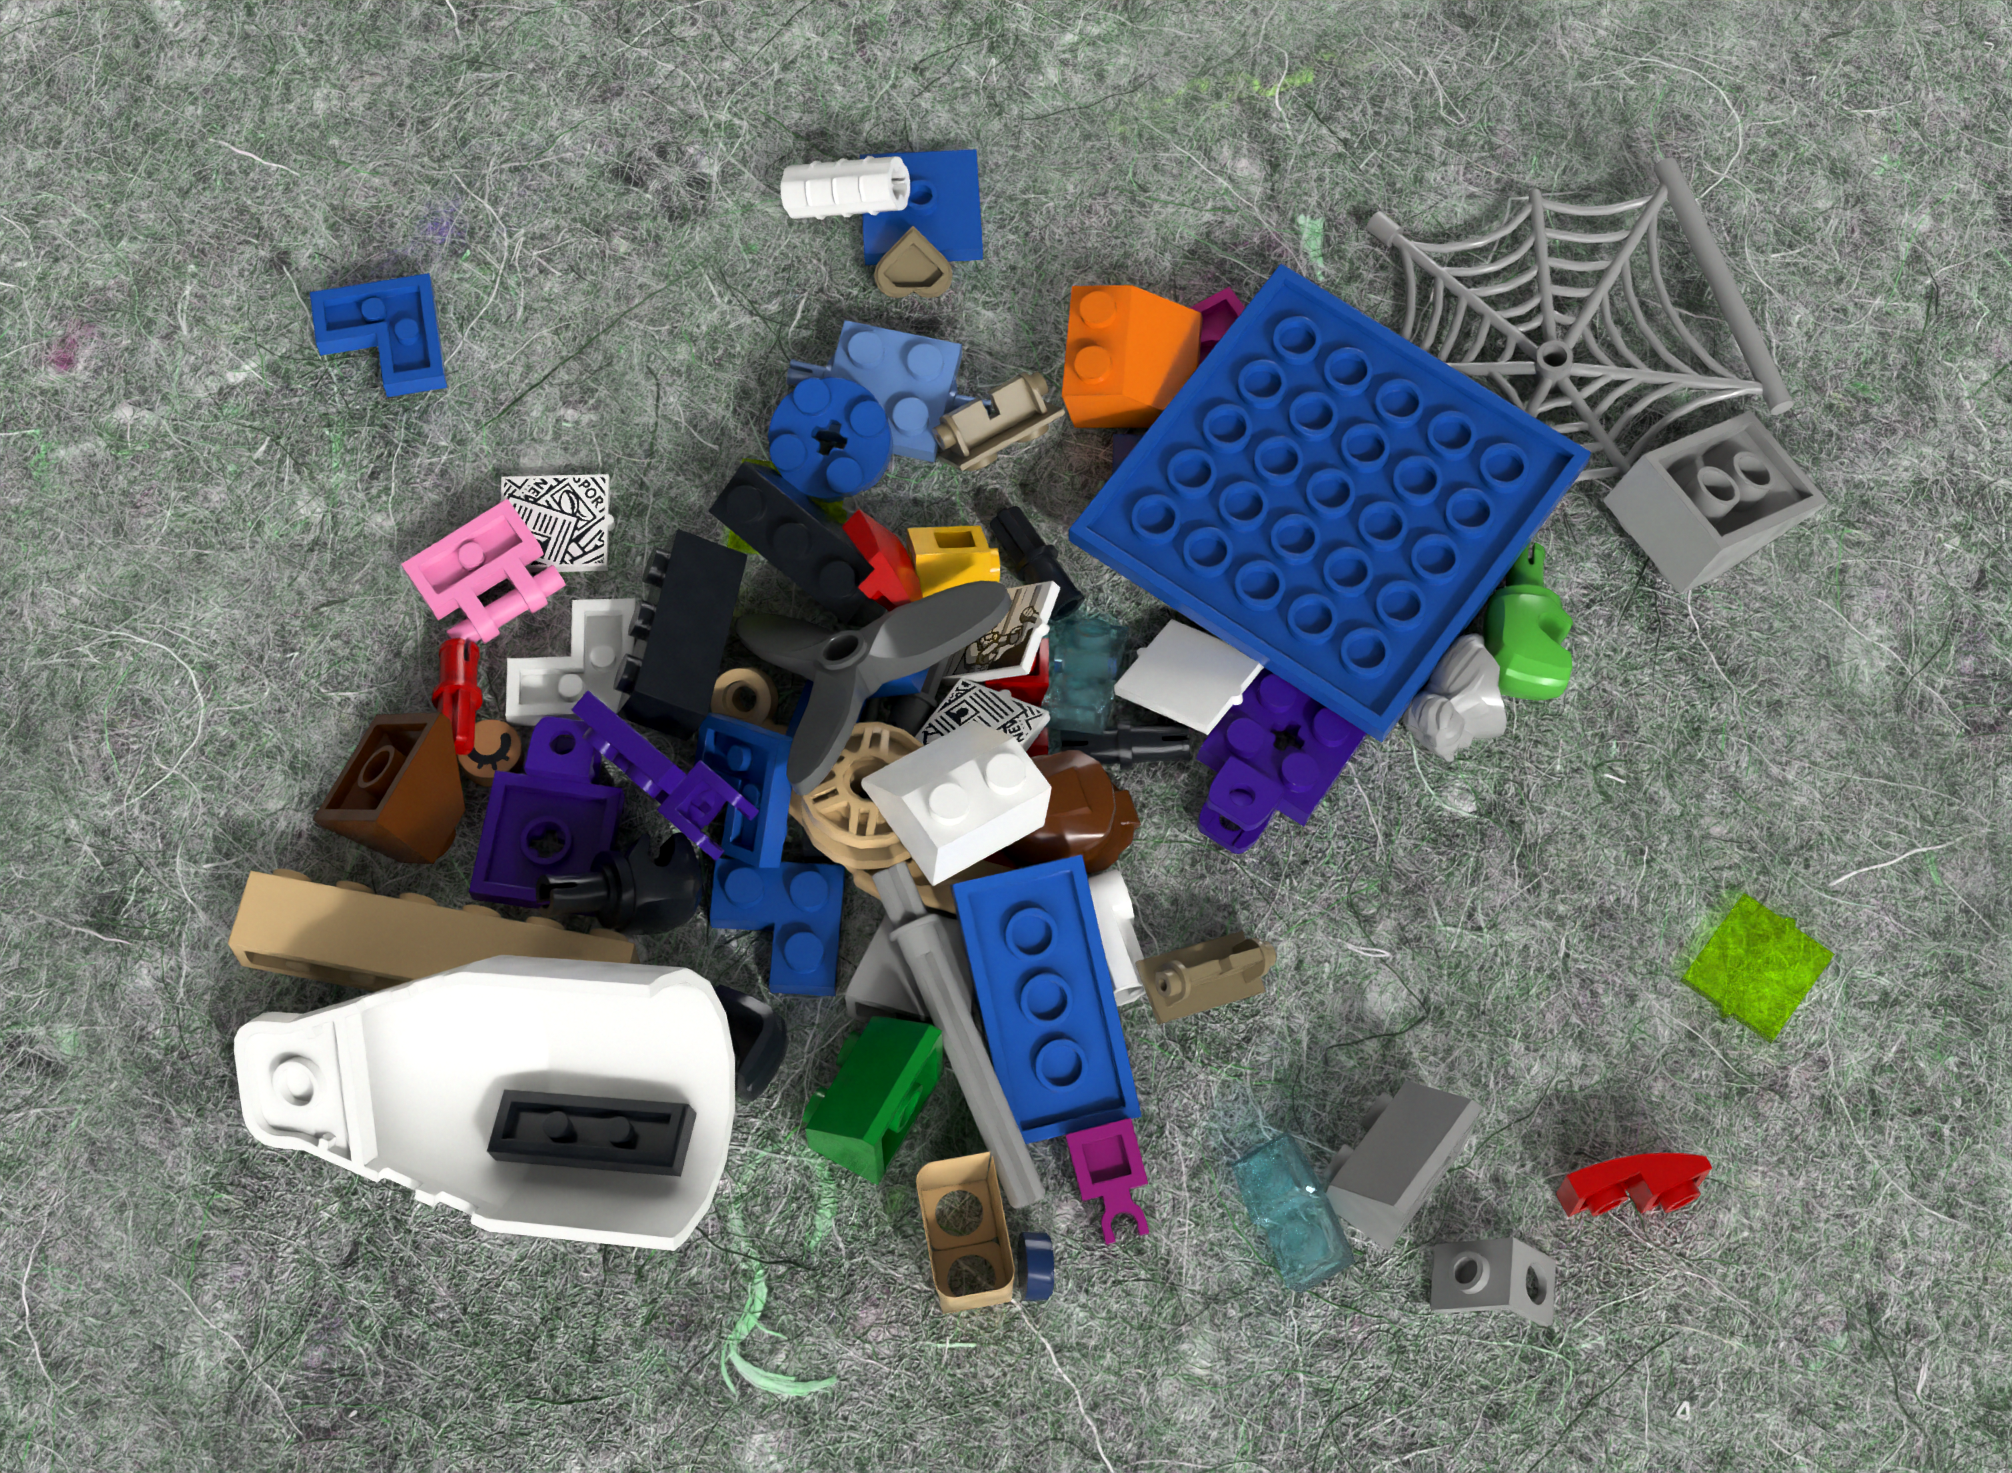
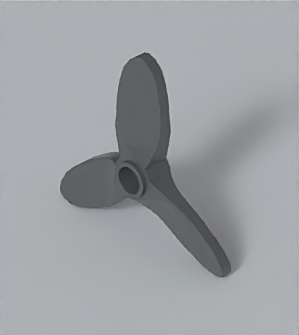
M981 580L948 588L915 602L899 606L859 631L848 630L835 633L806 620L769 613L749 614L738 618L734 624L735 632L747 650L768 663L800 674L814 682L808 705L793 738L787 762L786 775L795 793L800 796L807 795L828 775L851 736L864 700L873 695L883 683L929 668L940 660L975 642L1001 623L1009 612L1012 603L1005 585L996 581Z

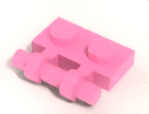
M508 498L401 564L406 575L438 621L456 609H461L466 619L447 630L446 633L450 639H465L464 649L467 648L470 641L475 643L481 640L483 644H486L500 635L499 627L526 610L534 614L548 605L547 597L566 586L554 565L549 566L533 577L525 566L543 556L544 553L539 542ZM508 578L514 589L484 607L477 596Z

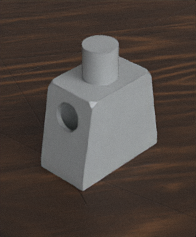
M924 905L928 915H938L940 921L934 926L943 944V951L973 1018L975 995L957 915ZM886 912L848 984L845 993L847 1017L869 1022L874 1015L931 1024L935 1027L898 941L890 942L888 934L894 931V928Z

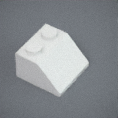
M973 720L866 776L861 782L863 789L877 806L932 886L1043 827L1052 789L1014 736Z

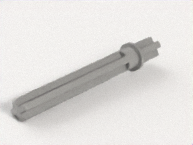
M901 862L886 870L879 871L872 875V878L894 928V931L888 934L890 942L898 941L936 1028L942 1030L943 1047L986 1149L990 1152V1158L992 1159L993 1156L995 1169L1008 1201L1014 1209L1023 1208L1037 1202L1045 1196V1189L943 951V944L934 926L940 921L938 915H928L907 863Z

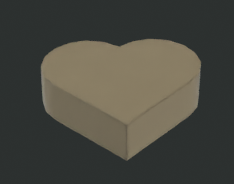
M914 226L880 259L874 273L875 282L880 291L893 298L906 297L912 292L926 298L938 297L947 291L953 276L951 265L947 259Z

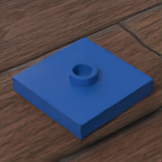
M977 149L860 154V159H865L867 156H873L874 158L900 157L908 169L910 178V195L905 209L901 211L879 212L877 215H871L870 213L862 214L865 265H877L880 259L912 226L948 262L983 260Z

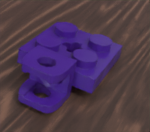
M1265 667L1242 693L1243 702L1239 705H1232L1201 745L1196 757L1198 761L1218 773L1210 786L1207 800L1200 811L1197 828L1199 832L1234 854L1246 852L1258 841L1272 821L1276 810L1304 827L1368 735ZM1285 731L1295 737V741L1300 745V749L1289 745L1284 751L1278 750L1273 746L1276 736L1272 732ZM1223 815L1241 828L1236 831L1227 830L1221 825L1219 817Z
M589 690L571 709L590 726L582 737L620 768L625 775L647 794L658 801L661 805L657 811L714 860L717 861L724 853V850L701 830L705 825L708 826L722 810L723 804L728 801L750 821L759 812L758 809L701 760L698 761L688 774H685Z
M552 716L543 717L535 726L530 739L524 766L527 775L495 770L469 893L473 900L539 909L541 905L550 904V901L537 903L536 883L542 874L560 875L590 872V867L596 854L600 851L614 850L625 796L622 788L599 785L602 771V754L582 737L590 728L584 721ZM559 735H570L571 737H564ZM546 830L557 831L558 841L564 844L562 850L554 852L550 858H540L538 850L530 848L532 840H542L546 835ZM594 911L571 913L582 916L596 917Z

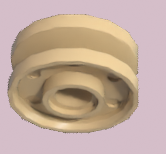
M881 722L856 723L847 744L828 775L814 790L807 795L801 796L802 825L813 846L832 861L856 869L887 868L911 858L912 856L871 799H864L857 795L866 792L861 786L863 778L923 747L924 744L901 728Z

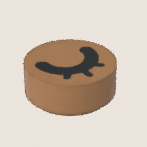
M494 719L475 723L473 750L468 755L457 754L465 775L474 783L487 787H492L495 770L518 773L524 761L523 747L515 729L503 721Z

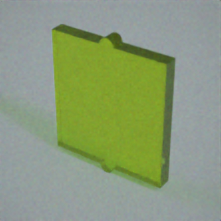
M1743 893L1685 972L1680 982L1720 1008L1719 1015L1722 1018L1733 1017L1771 1044L1835 954L1797 929L1793 918L1786 917L1783 919L1746 893Z

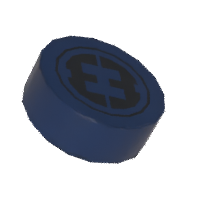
M1045 1231L1021 1232L1017 1254L1021 1298L1023 1301L1048 1300L1052 1296L1054 1288V1254L1051 1238Z

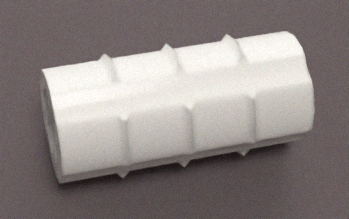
M867 156L865 159L860 160L841 158L837 162L825 163L815 160L811 164L791 165L784 169L780 184L781 199L784 209L794 219L816 217L823 220L827 216L843 215L844 217H851L853 214L863 213L877 215L879 212L901 211L907 207L910 195V178L908 169L902 159L896 156L883 158Z

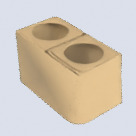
M990 1152L930 1162L924 1165L917 1174L916 1185L933 1279L943 1314L1002 1304L1012 1300L1015 1268L993 1156L988 1171ZM957 1190L967 1191L976 1196L983 1208V1219L973 1233L966 1236H953L943 1231L938 1225L935 1215L936 1207L940 1199L949 1192ZM994 1237H998L1000 1247L997 1243L991 1241ZM931 1245H932L933 1248H935V1249H937V1250H939V1251H933V1252H932ZM966 1255H977L986 1259L992 1265L995 1272L996 1280L993 1290L956 1297L951 1292L947 1280L951 1265L957 1259Z

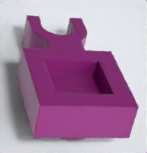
M1131 1118L1066 1134L1065 1139L1082 1202L1102 1198L1105 1210L1100 1224L1105 1246L1116 1242L1111 1229V1222L1118 1214H1128L1134 1218L1139 1237L1148 1235L1149 1229L1144 1212L1132 1201L1129 1191L1148 1185Z

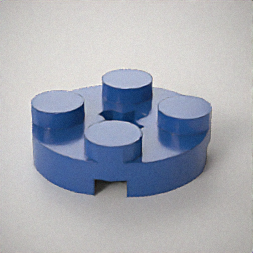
M843 378L804 379L798 383L794 391L786 395L780 402L769 426L768 441L772 462L785 480L814 501L834 503L843 501L846 497L854 496L860 491L865 492L881 479L889 465L893 451L891 428L888 416L882 406L865 387ZM832 424L841 426L839 434L847 440L846 446L843 450L832 448L828 456L820 454L821 444L815 439L817 432L820 429L827 430Z

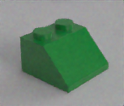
M873 1015L863 1033L854 1030L847 1037L836 1060V1066L841 1068L829 1089L820 1086L815 1091L806 1106L802 1121L807 1124L805 1130L809 1149L879 1185L943 1076L944 1066L942 1030L931 1024Z

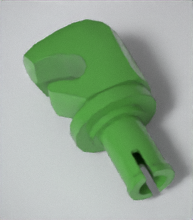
M1534 543L1532 546V558H1528V544L1506 574V587L1497 590L1489 597L1487 610L1484 614L1482 636L1484 638V646L1500 666L1499 690L1501 695L1540 701L1558 698L1563 694L1568 685L1572 671V656L1568 650L1561 646V643L1567 637L1573 621L1562 609L1563 604L1559 595L1550 589L1544 588V560L1546 551L1543 546Z

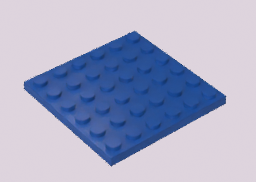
M1281 263L1069 529L1068 541L1249 658L1259 662L1266 669L1382 743L1407 710L1413 698L1429 680L1446 650L1456 638L1463 634L1586 467L1591 452Z

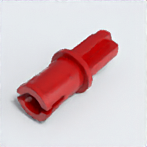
M452 638L440 645L438 654L440 659L439 684L434 687L431 694L432 704L437 709V712H441L451 721L456 755H468L473 750L476 711L483 702L482 690L477 686L480 650L476 643L470 641L467 646V658H464L465 639Z

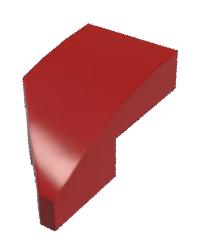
M858 509L842 528L868 563L875 568L858 588L869 599H873L889 612L899 606L922 599L921 586L914 565L898 537Z

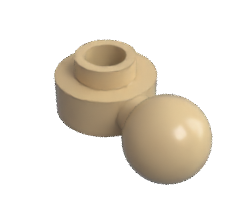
M740 667L726 671L716 680L710 703L713 713L725 714L785 735L788 727L775 725L772 720L778 706V692L773 680L765 672L754 667ZM744 687L751 688L756 695V704L751 710L746 709L740 702V692Z

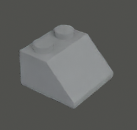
M1406 1081L1394 1098L1383 1092L1361 1123V1126L1369 1132L1355 1150L1344 1144L1323 1173L1322 1177L1330 1182L1323 1204L1390 1251L1465 1148L1483 1107L1472 1099Z

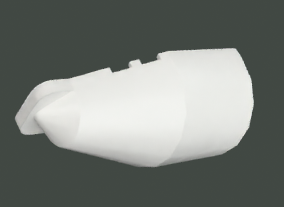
M498 955L304 1014L286 1012L262 1013L239 1028L234 1038V1056L242 1115L246 1127L253 1137L264 1145L274 1148L304 1150L375 1182H379L384 1177L415 1190L414 1199L432 1207L442 1202L472 1215L470 1223L489 1232L675 1251L688 1239L710 1208L726 1165L735 1114V1056L727 1015L710 981L686 967ZM504 1089L689 1104L697 1115L681 1177L496 1161L487 1152Z

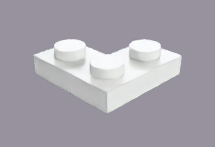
M635 598L572 600L571 657L507 658L505 716L510 726H536L545 716L583 721L571 709L588 690L615 714L617 713L622 692L613 689L614 680L625 654L632 655L637 639L628 635L629 625L637 606ZM621 718V719L624 720L626 723H634V722H631V721H628V720H626V719Z

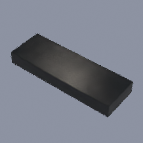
M504 1089L487 1152L496 1161L681 1177L697 1113L689 1104Z

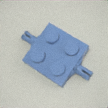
M844 320L836 352L828 361L826 367L791 359L790 368H788L787 385H798V383L808 378L838 377L854 381L865 387L875 396L888 416L893 438L892 454L929 462H935L939 447L932 432V428L940 424L939 418L975 399V397L960 395L957 390L956 378L963 355L962 344ZM981 399L988 416L991 415V400ZM832 424L827 430L820 429L816 434V437L819 439L843 444L847 443V440L839 434L841 427L839 425Z

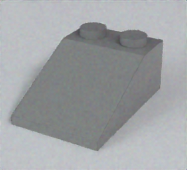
M1751 410L1643 454L1603 499V502L1618 519L1620 526L1635 539L1654 562L1661 576L1670 582L1679 594L1717 578L1819 511L1828 502Z

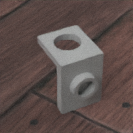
M1514 1237L1436 1244L1434 1246L1430 1309L1439 1314L1509 1309L1541 1326H1551L1553 1324L1556 1260ZM1529 1266L1534 1269L1538 1280V1295L1534 1303L1530 1299L1526 1288V1273Z

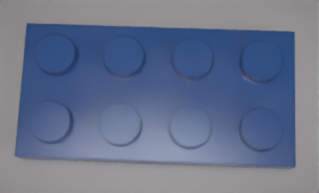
M1073 856L951 884L950 889L988 1057L1025 1144L1063 1136L1128 1118L1142 1117L1083 856Z

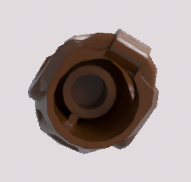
M1067 750L1053 755L1045 754L1030 757L1052 787L1045 823L1043 827L1002 848L1004 854L1009 859L1028 867L1082 855L1087 875L1107 870L1118 860L1119 854L1132 843L1135 830L1141 826L1130 791L1120 790L1110 781L1100 762L1080 750Z

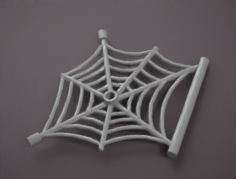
M1672 157L1661 160L1654 167V172L1660 182L1655 193L1608 206H1577L1542 198L1541 191L1533 188L1529 192V203L1506 225L1478 239L1446 244L1409 241L1402 235L1404 229L1382 211L1376 212L1366 225V229L1387 247L1395 245L1400 250L1406 280V311L1401 337L1408 341L1410 340L1416 312V280L1413 260L1434 278L1433 309L1424 339L1419 348L1428 352L1434 341L1443 310L1444 287H1446L1458 297L1449 332L1436 358L1442 362H1445L1458 336L1466 306L1468 305L1482 317L1475 341L1460 363H1446L1447 365L1465 376L1489 375L1506 393L1511 404L1534 418L1539 413L1555 407H1573L1582 420L1581 422L1558 424L1550 427L1561 434L1589 430L1596 442L1579 445L1590 452L1603 451L1613 467L1583 470L1575 482L1613 476L1623 478L1631 469L1632 464L1642 450L1662 429L1677 418L1698 407L1747 394L1762 395L1772 415L1782 414L1794 405L1676 159ZM1666 199H1668L1755 381L1739 379L1714 360L1688 332L1670 302L1661 276L1657 250L1658 211ZM1647 205L1634 227L1630 230L1586 234L1545 228L1543 208L1558 213L1578 216H1607ZM1531 214L1532 233L1514 252L1493 263L1469 268L1441 267L1424 253H1450L1483 247L1511 233ZM1646 230L1651 278L1663 310L1684 342L1706 366L1720 377L1698 375L1669 353L1646 324L1633 291L1629 261L1631 254ZM1546 238L1578 243H1612L1624 241L1613 260L1578 262L1548 257ZM1534 244L1536 264L1526 272L1505 283L1468 289L1454 278L1472 277L1496 272L1519 260ZM1549 267L1578 272L1606 271L1595 288H1575L1551 285ZM1620 272L1624 296L1639 331L1659 356L1680 373L1653 371L1626 347L1612 321L1608 293ZM1537 275L1539 293L1520 306L1495 311L1479 298L1508 292ZM1552 295L1589 298L1578 316L1571 317L1554 310ZM1540 304L1541 313L1529 322L1513 326L1506 320L1507 318L1523 315ZM1599 306L1601 307L1603 325L1617 351L1634 368L1617 367L1599 349L1588 327V323ZM1555 321L1562 325L1571 326L1562 341L1557 340ZM1491 324L1506 337L1504 351L1496 362H1473L1485 343ZM1542 324L1544 343L1539 347L1523 333L1532 331ZM1581 335L1590 353L1602 365L1573 362L1572 349ZM1516 345L1535 361L1509 360L1514 353ZM1534 374L1533 380L1536 388L1526 409H1524L1516 390L1502 375ZM1570 376L1597 379L1578 392L1571 382ZM1611 380L1627 381L1608 393L1593 411L1584 401L1595 390ZM1640 383L1665 385L1646 394L1625 411L1608 433L1598 421L1616 398ZM1682 387L1718 391L1695 398L1669 412L1643 434L1625 458L1613 443L1628 422L1656 399ZM1562 391L1564 397H1556L1545 401L1548 393L1554 394Z

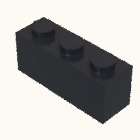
M744 461L708 512L844 624L865 627L883 616L887 609L873 599H869L858 588L875 568L868 563L843 530V525L785 480L773 468Z
M680 529L676 530L664 549L654 547L642 578L644 583L651 585L647 601L641 599L637 604L628 629V635L637 638L632 655L626 653L623 657L613 685L614 690L622 692L616 713L620 718L685 741L689 740L708 715L748 557L747 554Z

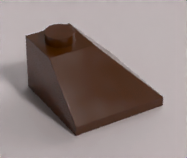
M441 712L376 714L314 816L313 821L325 829L400 863L434 864L436 859L444 855L453 844L456 837L455 827L465 812L450 719Z

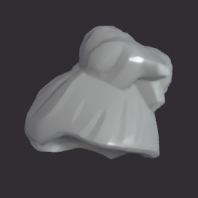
M1470 634L1456 638L1436 665L1427 684L1413 698V701L1402 715L1404 725L1413 734L1414 738L1446 762L1454 760V752L1457 749L1469 748L1473 739L1501 737L1506 729L1507 714L1505 703L1499 690L1500 666L1484 646L1483 636Z

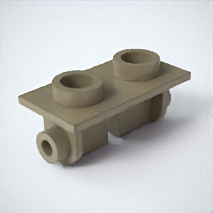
M1038 371L1031 375L1022 372L987 392L996 411L995 413L988 416L982 400L975 398L939 418L940 424L932 428V432L938 445L945 451L937 454L938 459L960 471H975L984 468L997 459V452L1014 442H1028L1045 434L1049 430L1048 424L1065 415L1064 409L1042 399V396L1049 393V389L1045 379Z
M1240 931L1139 960L1135 964L1157 1024L1160 1025L1263 994L1266 990L1261 977L1266 975L1269 968L1275 964L1276 952L1270 942H1262L1254 937L1246 939L1244 932Z

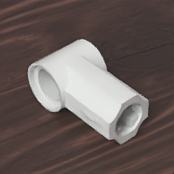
M1116 869L1089 877L1088 882L1115 1001L1118 1007L1136 1001L1146 991L1135 962L1143 960L1144 957L1132 927L1135 924L1133 908L1125 882L1120 872Z

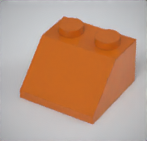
M1133 285L1072 286L1062 398L1074 427L1150 428L1199 367L1202 314Z

